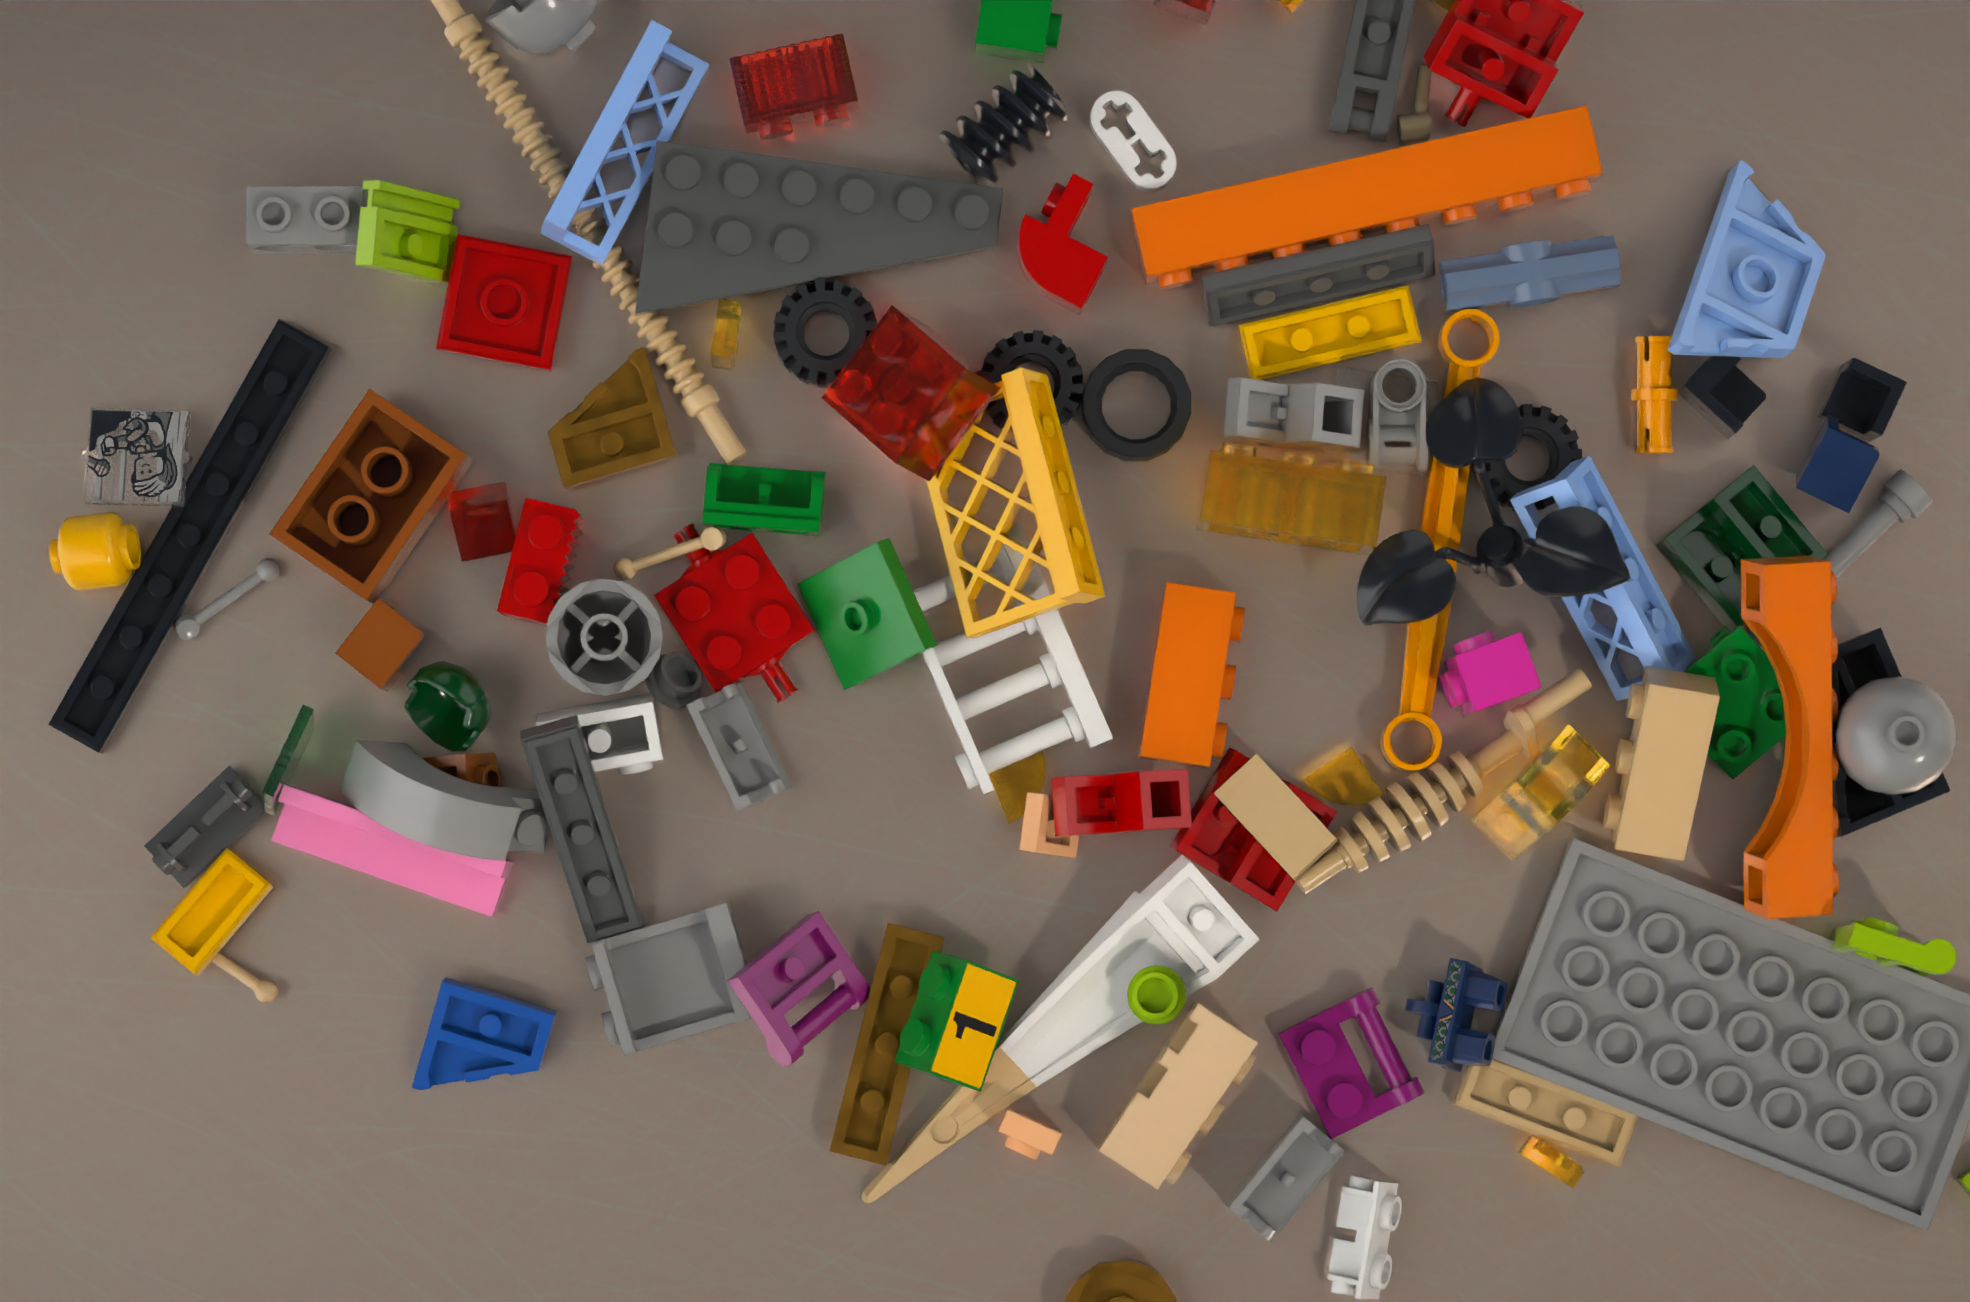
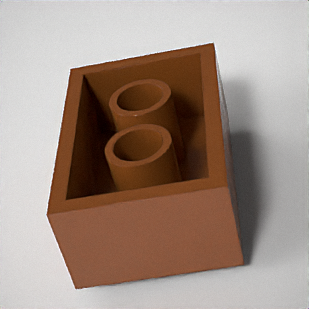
M369 388L269 535L366 601L374 604L384 593L474 461L467 454Z

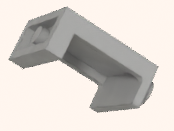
M730 902L591 942L594 954L585 957L588 974L595 991L603 988L605 990L611 1010L601 1013L605 1032L610 1046L621 1045L624 1056L752 1018L727 982L728 979L748 964Z

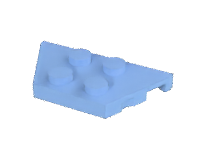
M1739 160L1730 169L1667 350L1674 355L1785 358L1795 350L1826 254L1808 233L1801 231L1797 227L1793 215L1779 199L1771 204L1749 179L1755 171L1748 163Z

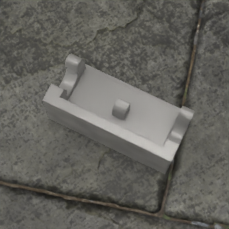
M742 682L727 685L721 691L711 696L699 698L686 705L737 812H742L792 788Z
M1299 1114L1227 1201L1226 1206L1251 1225L1264 1238L1272 1242L1345 1151L1308 1119Z

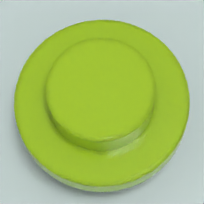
M1161 965L1149 966L1137 972L1130 981L1127 991L1128 1004L1132 1012L1140 1020L1157 1025L1175 1019L1182 1012L1187 998L1186 987L1182 978L1171 968Z

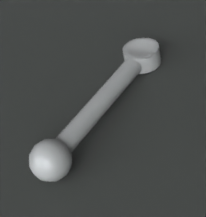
M270 558L261 560L258 563L256 572L194 616L189 614L180 616L175 622V629L179 637L184 640L195 638L199 634L202 623L263 580L272 581L276 579L280 571L278 563Z

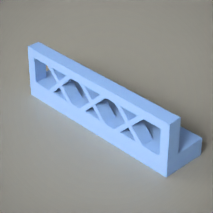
M651 20L547 213L540 232L542 235L603 266L653 172L657 141L669 142L709 67V63L669 43L672 30L654 20ZM661 57L691 72L683 89L659 95L652 73ZM647 85L651 98L637 102ZM676 102L667 118L663 105ZM654 108L661 128L658 137L633 145L626 125L630 114ZM620 135L624 148L611 151ZM650 151L642 167H640L636 154ZM628 157L635 178L634 182L628 189L606 194L599 173L604 163ZM594 184L598 197L584 201ZM623 200L614 217L610 204ZM597 207L602 208L608 230L599 246L569 231L577 213Z
M1589 455L1571 462L1552 480L1517 492L1510 501L1530 538L1536 539L1537 526L1542 520L1534 503L1551 496L1554 497L1559 509L1584 507L1598 513L1604 518L1613 532L1621 556L1629 570L1630 579L1600 592L1562 597L1616 701L1628 698L1632 683L1642 684L1643 676L1629 681L1627 680L1617 661L1620 649L1638 657L1644 669L1645 666L1684 672L1696 659V655L1591 456ZM1593 599L1612 607L1618 618L1615 630L1596 622L1590 610Z

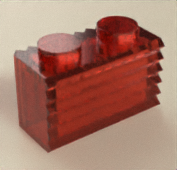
M843 33L810 41H802L798 44L780 46L775 49L757 51L752 54L734 56L729 59L746 134L758 132L760 140L775 139L793 133L792 124L815 119L816 127L838 125L850 120L848 111L859 109Z

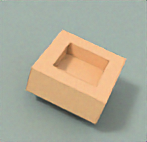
M1027 792L1019 850L1076 858L1079 835L1055 837L1052 795Z
M1007 1108L998 1128L999 1132L1008 1135L1005 1147L1034 1160H1037L1040 1151L1053 1155L1062 1135L1061 1131L1010 1108Z

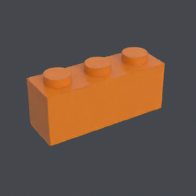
M1166 582L1138 758L1200 768H1209L1212 756L1222 758L1227 723L1217 722L1220 699L1231 700L1236 673V665L1226 664L1229 641L1240 642L1245 608L1234 606L1236 592Z

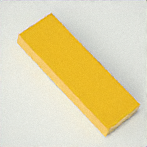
M1408 285L1238 325L1250 379L1262 381L1417 345L1422 342Z

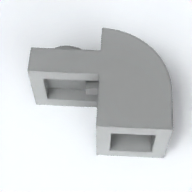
M1243 377L1228 378L1223 437L1256 441L1262 446L1290 449L1340 450L1360 448L1364 390L1319 382L1288 385Z

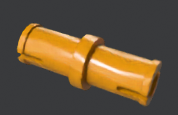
M1672 336L1635 337V343H1637V389H1631V401L1637 402V447L1635 448V453L1637 454L1673 453L1672 401H1678V389L1672 388V353L1667 351Z

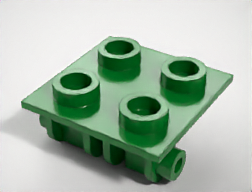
M1741 625L1733 631L1727 626L1720 628L1710 639V643L1714 647L1684 671L1685 673L1714 677L1716 679L1720 698L1708 755L1732 779L1736 778L1786 736L1783 698L1774 668L1763 647Z

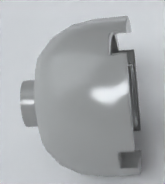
M496 0L488 11L491 15L485 18V21L516 49L531 54L549 53L563 44L570 50H574L595 30L596 26L589 19L597 9L599 0Z
M601 578L579 583L560 597L548 617L545 642L550 662L565 682L583 693L609 696L629 691L649 676L660 658L663 633L658 612L644 593L624 581Z
M1898 676L1872 680L1851 693L1838 711L1835 730L1836 742L1834 744L1838 760L1849 777L1866 790L1896 795L1917 792L1936 781L1952 759L1957 737L1954 717L1943 698L1922 682Z

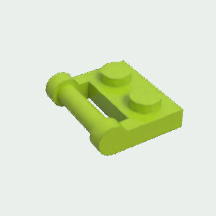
M1864 917L1863 921L1853 919L1852 924L1833 928L1830 940L1835 941L1834 950L1843 953L1855 950L1854 954L1873 961L1879 959L1878 964L1886 967L1899 966L1924 977L1929 974L1939 975L1947 973L1954 967L1957 958L1955 948L1945 939L1937 938L1926 941L1924 944L1897 937L1898 926L1871 917Z

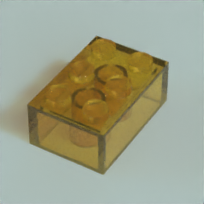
M1222 443V448L1219 451L1210 450L1204 465L1195 530L1366 556L1376 548L1386 476L1373 475L1374 465L1358 461L1339 460V465L1335 466V469L1315 466V456L1282 451L1277 460L1256 457V447L1236 443Z

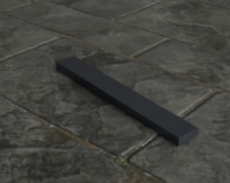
M278 319L183 486L178 502H174L141 560L139 568L133 574L48 725L103 754L173 631L176 620L182 615L332 350L329 346Z

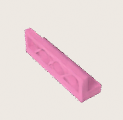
M283 785L278 801L284 803L271 841L487 916H495L513 861L507 859L500 861L475 858L434 848L402 836L378 824L360 812L356 807L295 786Z

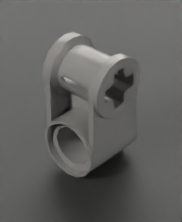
M1390 360L1378 368L1371 377L1369 385V418L1366 426L1367 471H1377L1379 465L1415 466L1417 472H1426L1429 447L1426 441V380L1420 367L1410 360ZM1396 370L1409 376L1412 381L1413 390L1412 395L1406 402H1393L1384 394L1382 383L1383 378L1388 372ZM1384 443H1408L1410 447H1386Z

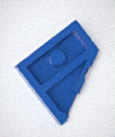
M445 977L441 983L412 1088L424 1090L430 1089L433 1085L463 1080L467 1083L489 1079L494 1075L506 1073L515 1075L539 1071L558 1011Z

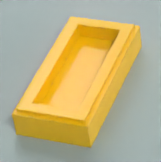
M226 848L150 938L198 977L273 889V886Z

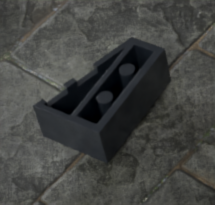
M1881 628L1868 631L1838 644L1837 658L1832 664V688L1837 695L1838 711L1852 692L1872 680L1902 677ZM1836 720L1832 722V746L1834 749V743L1836 742ZM1838 760V775L1833 781V805L1837 810L1839 818L1837 837L1845 836L1950 792L1951 790L1943 772L1936 781L1917 792L1888 795L1866 790L1847 775Z

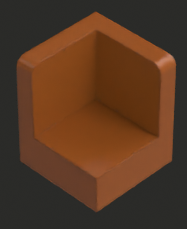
M378 598L335 654L381 690L388 692L402 675L398 669L421 642L424 634L394 610L390 604Z

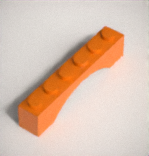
M1811 556L1741 559V618L1760 641L1774 668L1783 698L1786 724L1784 766L1775 798L1760 829L1743 852L1744 910L1765 919L1832 915L1833 897L1839 891V874L1833 863V839L1837 837L1839 831L1838 813L1833 805V781L1838 775L1839 763L1836 750L1832 746V722L1836 720L1838 715V699L1832 688V664L1837 658L1838 643L1836 635L1831 628V605L1835 603L1837 598V580L1831 570V561Z

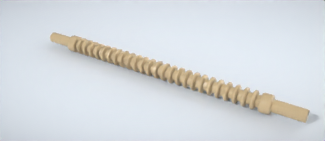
M431 0L447 25L444 34L454 48L461 47L460 59L471 62L468 72L480 76L477 86L489 90L486 100L488 102L495 101L498 104L495 114L506 117L507 120L504 123V128L515 131L516 134L512 138L513 142L524 145L525 148L521 152L522 156L533 159L534 162L530 165L531 170L542 173L539 183L541 185L548 184L551 187L548 197L556 199L568 176L567 172L571 168L568 162L561 163L558 158L561 156L562 151L559 148L552 149L550 147V143L553 141V137L550 134L543 135L541 133L544 123L541 120H533L532 116L535 113V109L524 106L523 102L526 100V95L515 92L514 89L518 84L515 79L508 80L505 76L509 71L508 67L497 64L496 61L499 59L500 54L497 51L490 52L488 50L491 40L488 37L481 38L479 35L483 28L475 15L472 13L466 14L458 0ZM597 208L577 213L570 227L575 226L578 230L576 235L599 246L606 234L603 229L606 220L595 217L594 213L597 211ZM613 245L603 266L593 261V267L595 269L602 268L605 272L601 277L602 281H610L614 287L610 290V294L612 296L619 295L623 301L619 304V308L621 310L628 309L631 312L628 322L630 324L637 323L640 326L637 336L639 338L646 337L649 340L646 350L657 353L658 357L655 359V364L657 366L664 365L667 369L664 373V378L675 381L676 385L673 387V392L675 394H683L684 398L681 400V405L688 416L691 418L697 416L727 465L737 461L747 452L717 407L716 403L719 401V396L711 384L703 385L701 382L704 373L702 371L695 372L692 369L695 359L684 356L683 352L686 349V345L675 342L674 338L677 336V331L666 328L665 324L668 322L666 315L659 316L655 311V313L635 316L640 274H632L629 269L632 267L633 262L630 259L623 260L621 258L624 248L621 245Z

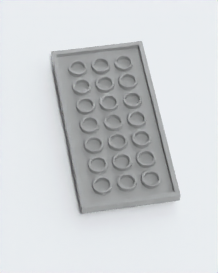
M1571 838L1494 1035L1495 1048L1492 1059L1928 1231L1970 1122V995L1899 966L1886 967L1878 964L1879 959L1873 961L1854 954L1855 950L1845 953L1834 950L1835 941L1780 919H1765L1744 910V905Z

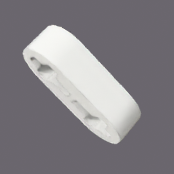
M1121 90L1102 94L1094 102L1090 112V127L1096 139L1135 189L1150 193L1166 188L1172 181L1177 167L1176 155L1170 144L1131 94ZM1111 105L1117 111L1126 107L1130 111L1126 118V125L1134 135L1133 137L1126 140L1117 127L1114 126L1106 130L1101 125L1106 119V112L1104 110L1106 106ZM1139 143L1150 157L1156 156L1159 153L1164 157L1165 160L1160 166L1161 177L1155 179L1150 173L1144 174L1141 177L1136 173L1140 166V158L1133 149L1135 145Z

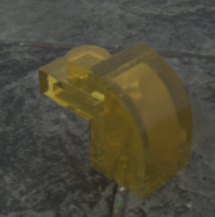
M1568 724L1537 755L1532 757L1521 772L1486 804L1472 821L1512 861H1515L1536 840L1542 839L1588 793L1610 764Z

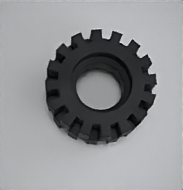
M825 278L816 279L813 284L806 286L803 283L796 287V292L791 296L787 295L781 302L782 307L779 312H776L774 319V343L784 366L790 373L796 375L800 381L806 384H816L820 388H828V385L837 384L840 387L848 384L847 381L860 377L867 365L872 363L876 355L877 345L879 344L878 322L870 302H867L858 289L855 287L852 289L846 286L845 282L836 279L835 282H826ZM828 311L840 315L846 321L849 327V339L841 351L833 355L824 356L816 354L808 348L804 341L803 333L806 323L812 316Z
M1033 330V333L1019 331L1013 333V336L1006 340L1004 338L1001 339L984 359L979 375V389L1002 381V374L1013 371L1022 364H1040L1053 377L1054 391L1052 394L1061 427L1065 424L1067 425L1079 408L1084 388L1082 367L1078 363L1076 354L1071 347L1067 348L1062 343V339L1055 335L1050 337L1044 335V331ZM1004 397L990 402L985 410L986 415L988 414L991 417L993 423L999 429L1004 427L1009 417Z
M1522 404L1518 407L1523 421L1522 436L1537 438L1546 446L1549 452V466L1542 477L1532 481L1521 480L1510 473L1505 460H1485L1486 470L1498 505L1513 508L1512 511H1515L1510 499L1517 492L1554 479L1571 462L1582 458V449H1579L1577 445L1579 437L1576 430L1571 431L1566 424L1568 420L1563 415L1557 416L1551 412V408L1543 405L1540 408L1532 407V404ZM1551 496L1535 502L1534 505L1539 511L1553 505L1556 501Z

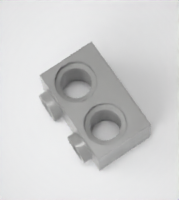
M362 186L246 187V246L255 254H356L360 207H367L368 191L363 190Z

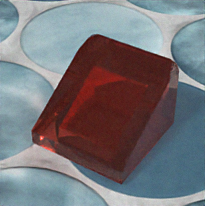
M499 482L452 492L449 497V512L461 561L512 552L516 530L506 483Z

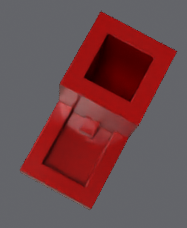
M1073 173L1066 187L1056 182L1041 211V214L1049 217L1047 224L1025 214L1019 232L1018 253L1023 273L1037 292L1060 306L1081 315L1107 266L1108 256L1070 237L1093 193L1094 186L1093 183Z
M1188 769L1148 770L1051 778L1055 837L1192 827Z

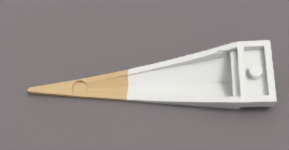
M1182 854L1140 894L1136 890L1000 1039L981 1092L959 1085L862 1193L861 1199L865 1204L873 1203L958 1140L1030 1091L1122 1033L1143 1022L1132 1012L1127 999L1130 981L1140 970L1154 965L1171 968L1182 978L1188 996L1218 979L1259 940L1258 936L1192 862Z

